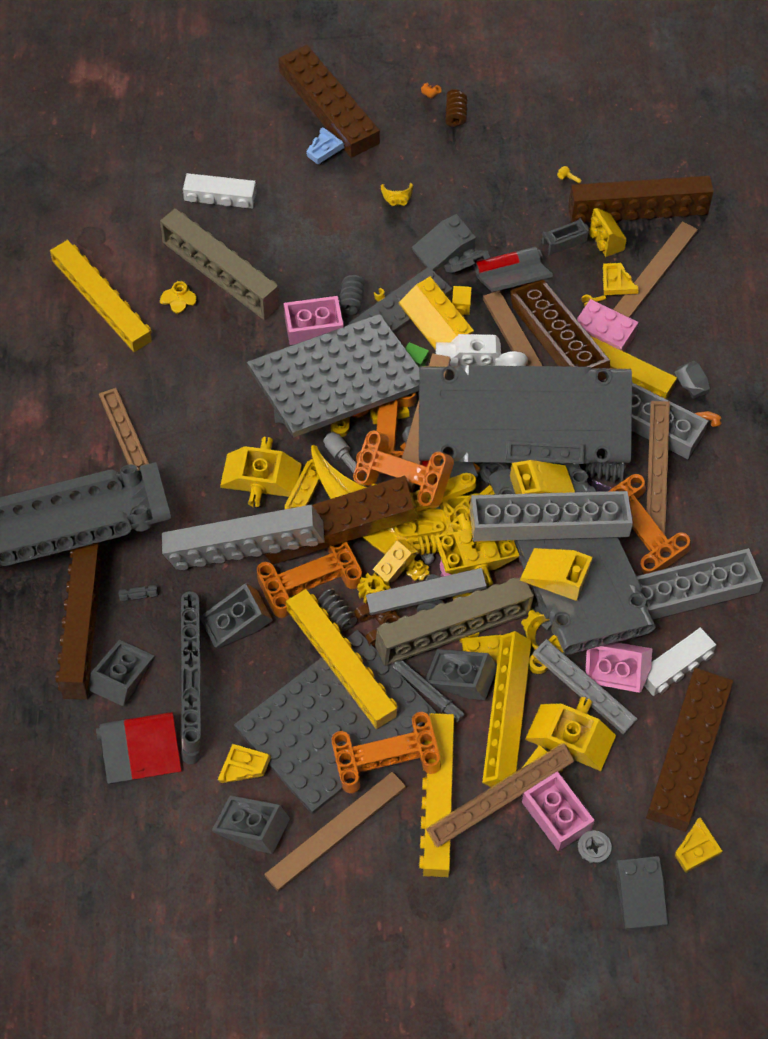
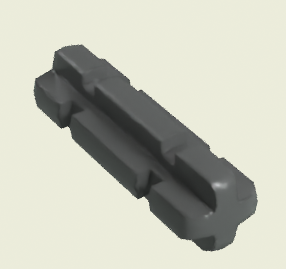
M149 585L148 588L142 586L129 588V590H119L120 601H126L128 598H131V600L147 598L148 595L149 597L157 596L156 585Z

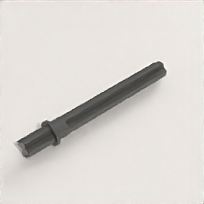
M403 660L390 664L398 673L437 705L442 713L454 714V721L456 723L463 719L465 714L453 704L451 699L448 700Z

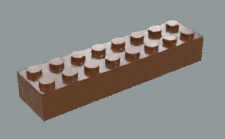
M307 44L279 57V72L326 129L344 142L343 149L350 158L380 144V130Z
M710 176L571 185L568 209L571 223L578 221L579 218H581L583 223L591 222L595 208L610 213L615 221L704 215L709 213L714 191Z
M544 279L510 291L512 308L558 366L611 369L609 358ZM599 372L597 378L599 381L606 379V375L603 372Z
M404 475L313 504L312 506L323 520L324 543H318L316 546H302L295 550H281L278 553L269 552L265 553V556L273 565L330 547V545L334 546L419 519L412 489L406 476Z
M99 542L70 549V557L73 559L72 564L68 566L70 581L66 583V592L69 594L68 599L64 600V610L66 611V616L62 618L64 634L60 635L62 652L58 653L60 671H56V683H58V691L62 693L63 699L88 700V685L91 673L103 562Z
M694 667L646 819L686 832L733 680Z

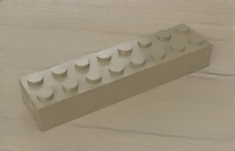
M174 209L160 220L162 239L166 246L263 320L267 319L279 308L278 285L276 282L269 280L260 270L252 267L247 260L244 261L235 251L228 249L222 241L216 240L210 232L203 230L198 223L191 221L185 213Z
M511 578L506 583L494 584L489 589L477 590L469 596L457 597L447 604L440 603L430 610H421L413 616H404L396 622L380 625L377 628L375 647L384 666L526 616L531 608L533 594L527 583L520 581V578Z

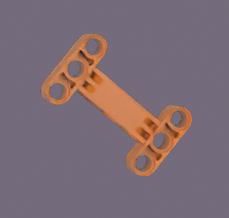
M416 392L411 393L412 396L410 397L403 396L378 406L376 431L387 435L389 438L386 454L402 459L404 451H395L398 407L413 406L417 401ZM361 451L358 452V454H357V456H356L357 462H358V459H359V456H360Z
M370 431L365 437L353 478L355 482L370 487L371 484L376 483L380 472L397 478L405 475L409 482L421 485L417 498L420 505L429 508L440 506L454 465L453 458L448 454L435 452L431 455L428 466L425 467L386 454L389 445L388 436L378 431ZM443 458V459H444V462H443V464L440 466V461H441V459ZM437 477V482L434 484V479ZM431 495V500L428 503V497Z
M633 474L608 492H628L633 522L632 529L650 551L641 559L643 574L664 570L686 555L691 549V543L686 533H677L670 539L666 538L637 500V498L645 493L646 486L645 480L641 475ZM634 483L641 484V486L638 488L632 487ZM679 541H685L687 543L683 547H679L677 545ZM663 552L671 553L667 558L661 556ZM647 563L655 564L651 569L645 567Z
M347 541L337 544L340 547L330 545L328 547L329 554L280 574H277L274 566L269 562H262L258 565L257 579L275 616L284 618L289 615L286 607V600L289 597L341 577L344 584L350 589L357 588L358 584H360L362 571ZM279 604L285 605L284 607H278Z
M418 712L413 716L412 733L352 747L350 737L346 732L338 731L332 736V746L343 790L347 793H355L359 790L360 779L358 773L418 758L421 759L422 767L426 773H437L441 768V761L429 715L425 712ZM418 723H426L423 727L417 726ZM341 741L346 742L343 746L337 745ZM423 741L431 742L429 745L421 744ZM429 759L436 760L433 764L427 763ZM344 760H350L349 764H341ZM349 778L355 779L352 783H346V780Z

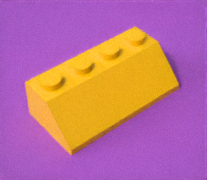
M431 276L416 284L399 302V305L435 350L436 342H451L459 334H473L474 330Z

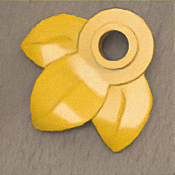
M182 281L175 282L172 288L164 291L160 297V304H170L172 311L176 314L183 312L186 305H195L196 303L195 294L189 291L188 285Z

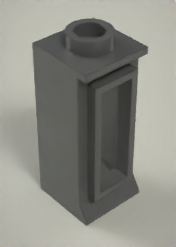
M579 218L578 221L543 232L542 244L549 243V255L587 242L589 228Z

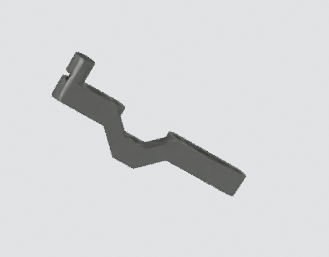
M189 591L181 597L182 760L187 764H195L200 759L201 738L199 597L196 593ZM189 705L193 706V710H189Z

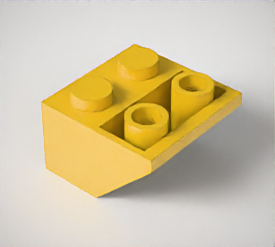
M595 208L591 217L589 233L596 240L598 249L604 253L605 257L624 251L627 239L612 215Z

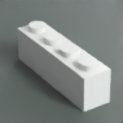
M187 173L183 187L184 201L253 208L256 183L251 180Z
M701 628L697 629L651 662V670L644 687L653 696L657 693H664L671 683L679 682L685 676V673L688 671L693 672L694 667L698 668L700 662L711 659L714 655L716 644Z

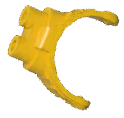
M410 183L408 189L403 191H391L386 189L384 184L381 185L384 199L392 206L397 204L404 206L411 198L413 191L412 183Z
M530 610L527 619H523L521 624L524 626L526 637L531 640V645L536 650L539 647L535 640L536 631L543 622L550 619H546L544 614Z

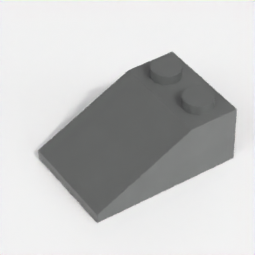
M455 214L441 221L413 245L412 250L426 268L430 267L433 271H436L448 264V260L451 258L463 256V252L466 250H475L476 237L459 216Z
M246 583L200 616L216 649L253 634L273 621L258 591Z
M118 640L91 672L88 690L124 706L135 692L152 663L154 655Z
M437 649L425 680L436 689L467 699L485 700L496 673L497 664L488 653Z
M229 796L212 832L255 851L273 854L290 818L278 804Z
M659 856L617 860L614 870L625 930L667 926L663 875Z

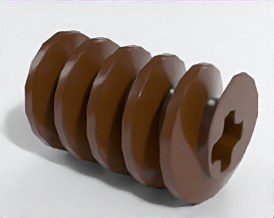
M451 89L446 95L445 122L448 126L452 127L465 124L467 121V95L460 90Z

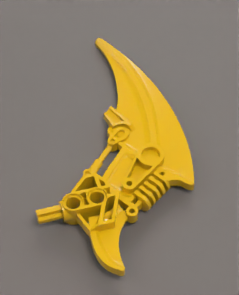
M311 446V455L315 469L330 499L367 488L342 475L324 459L317 446ZM489 485L480 494L476 493L471 495L495 494L492 487ZM471 495L458 496L440 504L439 507L441 509L427 508L417 512L419 519L362 537L384 554L389 551L397 540L402 539L409 542L420 555H424V550L426 554H430V549L432 553H436L437 545L434 536L462 531L457 516L462 513L465 516V513H469L470 517ZM415 559L407 566L411 570L414 569Z

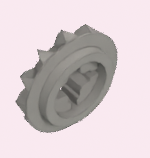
M588 831L578 841V852L581 854L582 859H586L590 863H600L607 860L610 855L611 842L602 832ZM592 841L595 846H599L597 854L593 849H588L591 847Z

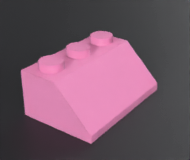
M615 642L588 649L586 655V674L598 685L640 693L651 670L652 648Z

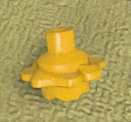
M422 560L415 561L413 570L406 567L408 570L407 575L412 577L414 581H422L429 575V566L424 564Z

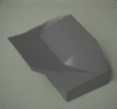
M692 361L677 367L674 373L682 387L688 390L692 398L709 393L708 379L699 363Z

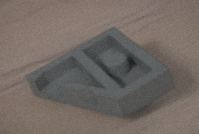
M469 249L463 252V256H456L448 260L449 263L444 265L446 272H456L475 264L474 261L480 258L488 259L490 255L488 251Z

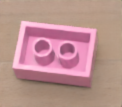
M338 296L284 303V316L290 345L343 328Z
M591 299L577 318V321L589 335L623 352L626 351L635 337L638 327L637 321Z
M558 772L524 792L522 803L558 851L580 838L584 833L592 830L595 820Z

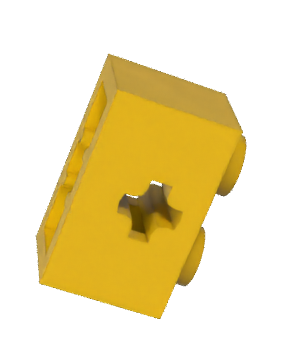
M405 539L397 540L373 570L386 582H393L419 552Z

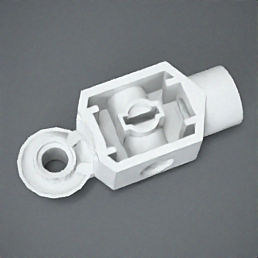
M459 334L451 342H436V354L450 356L451 362L449 366L459 367L461 365L526 366L528 363V357L521 352L512 351L501 354V343L496 335Z

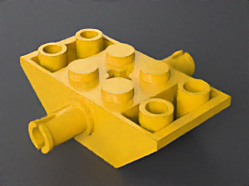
M263 437L260 448L244 446L227 454L220 488L249 491L251 493L248 505L253 507L255 501V507H259L262 493L289 497L299 479L302 464L283 451L271 450L273 439L268 437L266 442V437Z
M462 513L457 516L462 531L434 536L445 572L453 575L482 568L486 587H489L493 584L489 571L495 570L518 558V550L514 540L473 541L469 513H465V516Z
M581 697L576 709L564 704H541L525 740L549 750L554 749L561 743H565L573 760L601 771L616 735L600 719L587 714L592 701L588 698L584 705L586 697Z

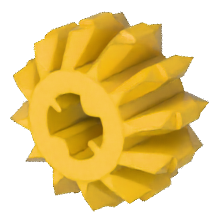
M376 572L373 573V576L367 573L366 578L361 577L360 584L357 586L359 597L364 598L365 604L367 603V594L391 589L389 582H386L381 576H377Z

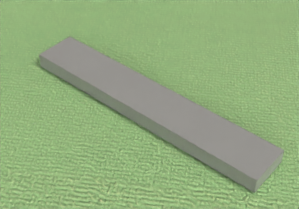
M482 568L367 594L366 597L370 615L486 589V583Z
M547 639L533 652L532 655L576 694L580 697H586V702L589 698L592 701L591 707L622 734L635 723L637 718Z

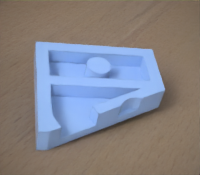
M322 127L318 138L315 137L313 144L306 151L307 157L320 164L343 149L344 142Z

